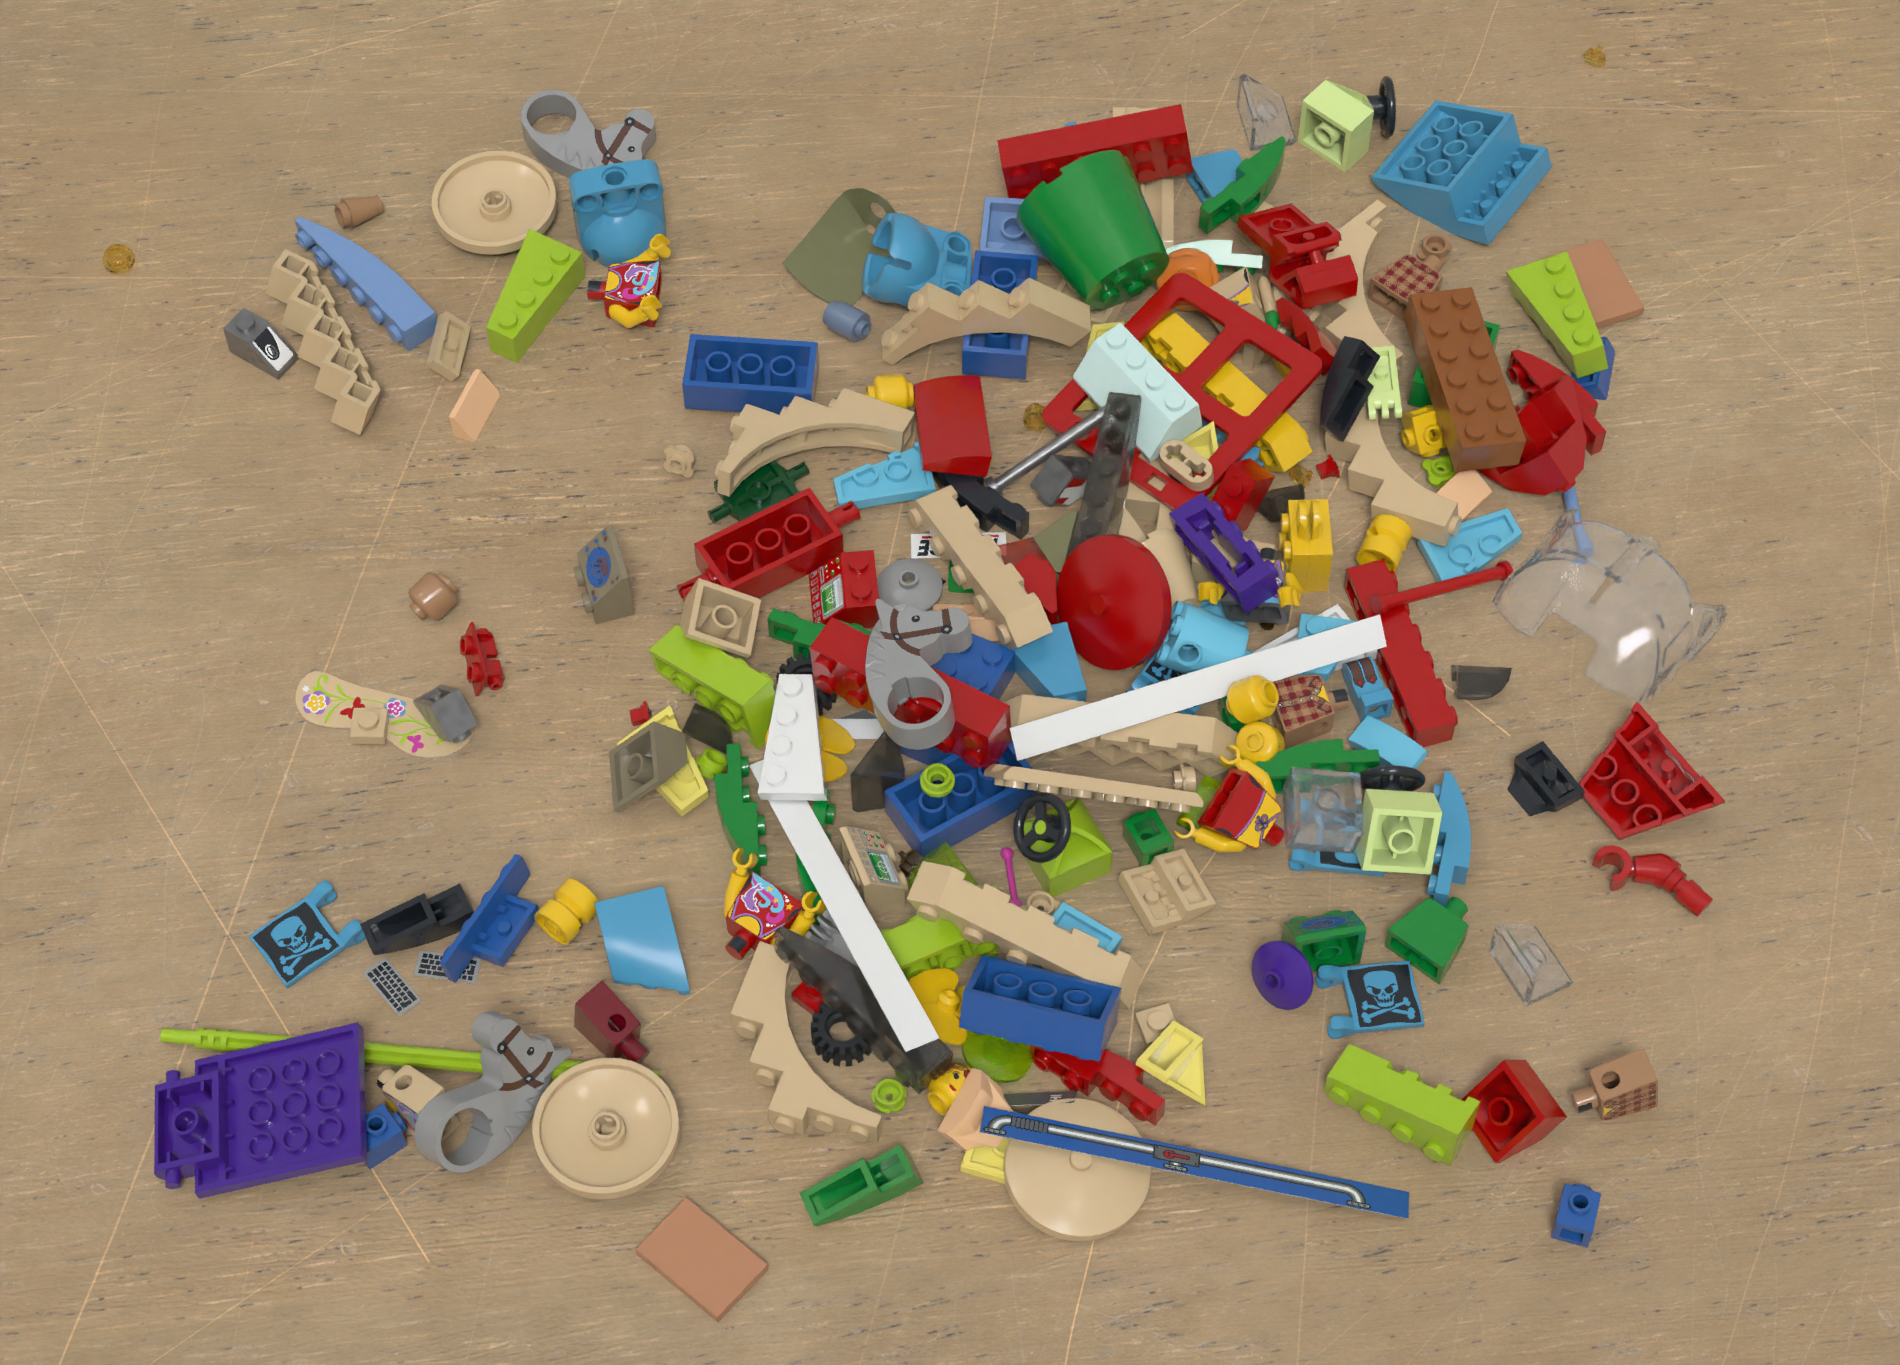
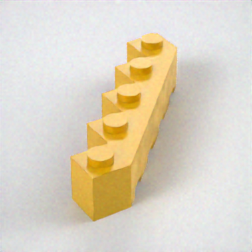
M1168 313L1140 342L1156 360H1161L1164 366L1175 373H1182L1210 344L1176 313ZM1230 361L1202 389L1242 416H1249L1268 396ZM1286 412L1254 445V447L1260 448L1259 457L1269 472H1285L1313 452L1308 443L1309 438L1306 431Z

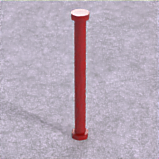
M1502 561L1497 563L1496 567L1386 596L1376 594L1371 597V608L1375 614L1379 615L1386 613L1389 608L1499 579L1501 581H1508L1513 577V568L1508 561Z

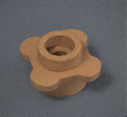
M1431 234L1424 237L1422 240L1423 246L1417 251L1418 259L1424 261L1429 255H1434L1444 265L1447 261V253L1452 251V244L1439 234Z

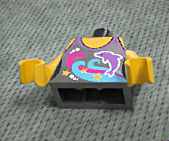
M1263 548L1260 550L1261 558L1264 561L1270 560L1279 574V577L1276 578L1279 588L1276 595L1248 613H1245L1220 583L1216 584L1215 582L1206 581L1198 584V601L1210 600V603L1214 605L1220 601L1226 619L1231 621L1289 624L1290 605L1300 606L1299 601L1303 599L1304 592L1295 574L1288 572L1286 562L1279 560L1278 551L1272 548Z

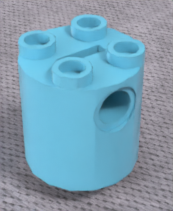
M1177 600L1172 608V621L1168 633L1157 652L1155 661L1161 666L1181 674H1187L1252 654L1253 651L1246 649L1249 629L1244 625L1195 605Z

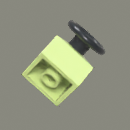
M1384 76L1380 82L1379 95L1367 96L1328 80L1322 82L1302 101L1298 142L1346 173L1368 152L1373 120H1380V127L1384 137L1389 138L1394 133L1396 98L1392 79L1389 76Z
M1378 766L1366 769L1357 775L1356 784L1359 788L1365 790L1355 845V853L1363 871L1431 875L1442 810L1434 793L1412 792L1421 788L1425 783L1426 779L1421 771L1406 766ZM1401 776H1402V777H1408V778H1411V779H1414V780H1412V781L1405 780V779H1402Z

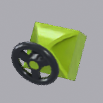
M1040 792L1031 795L1021 804L1013 825L1015 843L1027 860L1044 892L1055 897L1111 872L1112 850L1080 797L1064 804L1056 795ZM1046 803L1052 805L1054 808L1047 811ZM1035 806V817L1025 821L1028 812Z

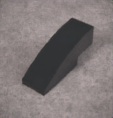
M1344 336L1329 369L1320 411V425L1341 442H1344L1374 387L1368 381V378L1380 358V355L1363 340Z
M459 883L429 899L423 893L360 925L372 953L380 955L418 947L459 933L464 922L471 918L475 911L466 892Z

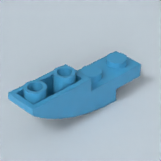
M1450 772L1444 773L1442 784L1435 783L1433 791L1442 810L1433 865L1439 866L1438 875L1431 874L1427 895L1433 896V899L1442 906H1445L1447 903L1451 883L1465 885L1471 854V831L1466 804L1460 787Z

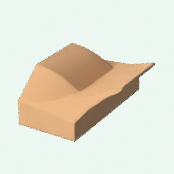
M972 1068L937 1131L957 1147L966 1151L975 1147L998 1148L1004 1137L980 1132L984 1106L1014 1111L1004 1098L1002 1087L982 1070Z

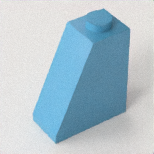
M1067 622L1051 625L1052 633L1021 647L1010 649L1015 651L1016 674L1036 696L1086 702L1087 688Z

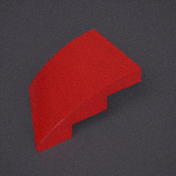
M1281 297L1276 301L1280 322L1295 334L1301 346L1320 357L1323 365L1321 375H1326L1329 372L1338 348L1296 304Z

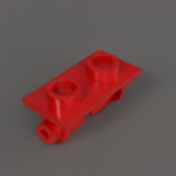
M470 622L465 635L461 636L460 652L466 658L468 682L472 683L475 696H479L483 687H489L491 690L500 689L505 678L500 661L487 660V658H496L498 655L493 634L486 628H480L476 631L474 622Z

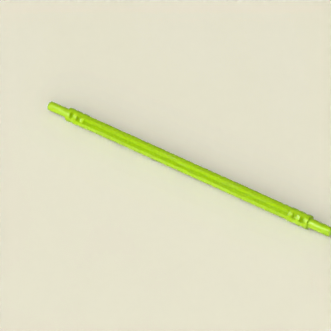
M200 1027L196 1031L162 1028L160 1041L164 1043L195 1045L196 1049L229 1052L297 1036ZM364 1042V1063L395 1066L410 1065L418 1068L483 1073L481 1052ZM564 1060L553 1070L551 1079H556L566 1070L585 1061ZM651 1070L660 1077V1071Z

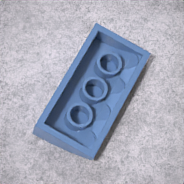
M985 196L979 251L1038 255V260H1047L1017 222V212L1024 199Z

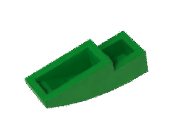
M899 1144L869 1162L864 1158L858 1160L801 1192L800 1195L813 1225L817 1227L885 1203L923 1184V1181L910 1153Z

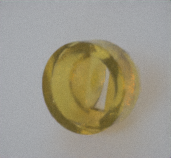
M1032 403L1025 408L1023 424L1028 430L1041 431L1047 427L1042 418L1045 406L1039 405V403Z

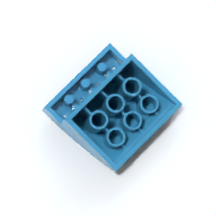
M1436 100L1371 177L1372 181L1380 189L1415 215L1454 235L1489 245L1552 168L1546 147L1520 142L1513 114Z

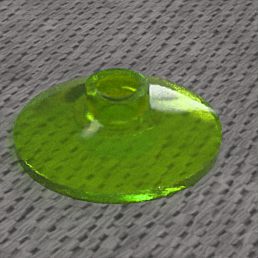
M969 1031L966 1041L962 1044V1054L969 1067L982 1070L995 1082L1009 1083L1018 1081L1028 1073L1031 1067L1032 1057L1030 1050L1024 1043H1012L1004 1038L987 1034L980 1035Z

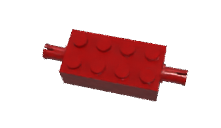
M809 487L694 543L696 566L701 575L678 584L677 590L679 595L685 602L684 598L698 578L756 598H761L811 573L839 553L844 552L843 534L839 528L860 520V512L851 500L827 513Z

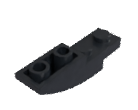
M932 472L933 479L939 489L952 485L958 494L956 500L959 506L967 505L979 520V528L983 531L988 532L994 525H997L1020 540L1029 532V512L1022 505L1015 502L1012 503L1000 496L995 489L985 487L984 477Z

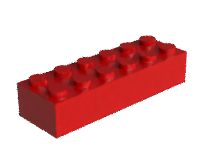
M1181 104L997 140L1002 172L1009 198L1025 199L1042 181H1045L1048 185L1061 176L1062 172L1060 169L1087 155L1106 150L1120 151L1124 157L1128 158L1138 183L1193 172Z
M831 617L809 647L814 683L823 692L828 694L834 693L844 698L851 706L858 709L864 708L874 713L865 671L866 653L870 636ZM931 667L949 687L955 713V723L951 733L945 740L935 745V747L944 753L951 752L963 758L968 765L974 768L981 767L986 769L990 765L996 764L1012 741L1010 705ZM909 697L908 701L902 705H897V710L893 716L904 723H923L938 714L942 704L928 697L913 699Z

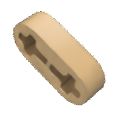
M1176 439L1169 440L1162 445L1159 452L1162 467L1186 487L1193 491H1204L1213 484L1214 475L1211 463L1185 442ZM1170 454H1173V455L1177 456V455L1181 454V459H1182V461H1180V460H1179L1178 458H1176V457H1173V458L1170 459V458H1169V455H1170ZM1192 470H1194L1198 474L1204 471L1205 476L1201 477L1197 475L1193 478Z

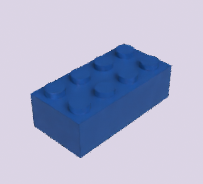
M975 250L971 286L980 280L1010 294L1015 287L1021 285L1028 278L1038 281V255ZM1003 332L964 335L962 374L1026 379L1031 335Z
M690 334L682 383L685 408L741 412L745 405L749 404L780 415L783 407H788L795 396L814 402L819 370L818 342Z
M972 634V644L968 649L960 653H945L941 660L931 667L1000 700L1015 674V651ZM893 741L894 751L928 766L953 754L951 752L944 753L935 746L920 750L908 749Z
M1012 741L996 763L1032 769L1026 759L1017 761ZM952 754L937 762L947 766L954 774L955 786L948 795L936 798L925 794L920 786V776L924 771L922 770L884 791L885 812L911 849L916 850L925 860H928L1018 811L1021 804L1028 797L1039 793V791L1028 790L1027 782L1025 783V789L994 785L993 777L984 776L985 769L981 767L974 768L968 765L963 758ZM935 780L932 783L942 784L943 782L940 780Z
M982 955L963 991L959 1028L971 1030L973 1033L980 1035L987 1034L1004 1038L1012 1043L1029 1044L1041 1047L1046 1051H1057L1074 1055L1082 1060L1099 1062L1117 1023L1122 988Z

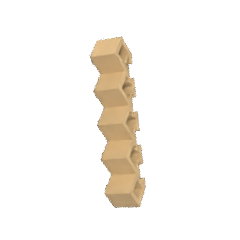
M285 249L272 267L265 294L287 304L281 325L303 335L298 357L320 367L314 389L337 400L331 422L361 435L373 416L381 389L376 380L372 381L367 371L369 366L360 349L354 347L351 341L352 334L343 317L338 316L334 308L335 301L327 286L321 284L317 276L319 271L315 263Z
M952 485L942 487L908 502L910 506L908 515L911 523L915 528L919 527L921 533L930 532L932 536L929 539L930 546L937 557L940 556L942 561L951 559L953 564L951 573L955 582L959 586L962 585L964 590L973 588L976 595L973 597V602L980 615L984 614L985 619H996L998 624L995 627L996 634L1003 645L1006 644L1008 649L1018 648L1053 632L1039 598L1034 592L1027 594L1024 588V579L1012 563L1004 564L1001 557V549L989 533L982 536L979 529V520L967 505L959 506L956 500L958 494Z
M1026 694L1004 701V703L1010 705L1011 728L1092 703ZM1171 713L1052 750V752L1065 760L1083 752L1091 751L1112 766L1138 756L1160 772L1186 762L1209 778L1230 770L1221 766L1218 758L1219 755H1222L1228 761L1235 759V755L1226 748L1228 745H1235L1238 733L1214 717Z
M926 861L922 862L907 897V900L916 908L918 916L932 922H936L937 918L952 921L962 932L961 936L964 939L976 944H981L982 941L996 943L1006 953L1007 960L1023 965L1027 963L1042 966L1044 970L1120 987L1122 989L1119 1007L1130 1009L1144 970L1132 956L1120 950H1117L1115 954L1109 953L1104 948L1098 946L1100 940L1076 928L1071 930L1062 929L1053 924L1054 917L1030 905L1027 908L1018 907L1009 902L1010 895L986 883L979 886L963 880L966 873L954 867Z

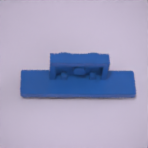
M515 854L510 862L502 868L499 878L492 888L483 895L480 905L471 918L464 922L461 932L452 945L444 951L440 965L448 980L457 982L474 956L504 967L535 922L534 915L539 910L538 906L516 897L530 877V871L522 856Z

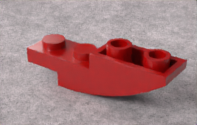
M1518 349L1511 351L1507 368L1509 378L1525 392L1528 401L1534 395L1533 393L1540 388L1567 375L1562 370L1532 354ZM1571 378L1587 437L1586 450L1592 456L1602 451L1607 431L1595 418L1598 402L1579 383Z
M1030 1045V1058L1035 1066L1044 1072L1050 1071L1061 1078L1062 1083L1071 1091H1080L1088 1097L1095 1087H1098L1104 1097L1111 1101H1119L1128 1107L1129 1112L1140 1121L1147 1120L1154 1126L1164 1116L1165 1099L1143 1085L1144 1070L1131 1061L1106 1049L1098 1062L1082 1060L1074 1055L1057 1051L1050 1052L1043 1050L1041 1047Z

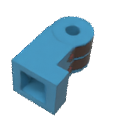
M1365 657L1343 663V678L1360 722L1362 723L1367 715L1376 719L1389 717L1394 698L1389 688L1384 687L1373 659ZM1380 706L1376 711H1368L1369 708Z

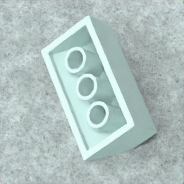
M1121 323L1094 340L1073 375V380L1099 408L1113 399H1120L1124 405L1122 410L1109 419L1149 462L1160 456V448L1164 443L1174 439L1182 441L1203 426L1199 404Z

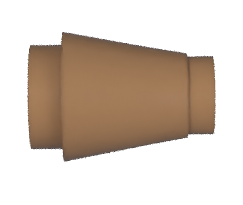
M377 195L341 199L340 203L334 205V212L341 228L348 227L352 229L377 216V214L383 213V206Z

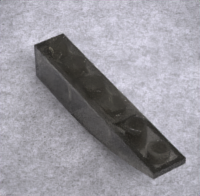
M1109 392L1068 556L1078 545L1090 538L1109 534L1119 535L1136 446L1142 401L1140 395Z
M780 926L776 929L774 949L779 958L785 963L790 962L798 970L801 980L808 987H814L822 995L824 1003L831 1011H838L846 1019L847 1026L851 1032L857 1037L862 1036L870 1044L873 1054L881 1062L887 1061L895 1070L897 1078L904 1086H911L920 1094L929 1086V1083L937 1074L952 1063L953 1052L940 1039L905 1052L859 967L819 943L785 927Z

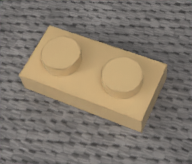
M447 311L440 314L426 366L450 381L459 377L471 326Z

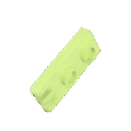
M1394 346L1371 347L1380 355V358L1368 378V381L1374 386L1367 398L1369 420L1376 419V409H1381L1382 419H1389L1390 408H1394L1395 418H1402Z

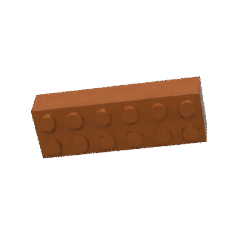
M1472 287L1410 294L1403 319L1455 472L1518 465L1526 439Z

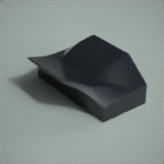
M1543 741L1515 757V773L1508 791L1528 816L1547 811L1557 812L1583 798L1584 789Z

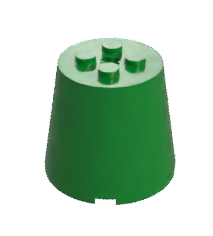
M1100 151L1075 160L1060 169L1062 172L1061 176L1048 185L1045 181H1042L1030 192L1018 209L1016 217L1018 224L1081 301L1090 305L1091 310L1107 309L1139 295L1166 270L1169 264L1168 253L1128 158L1124 157L1120 151Z

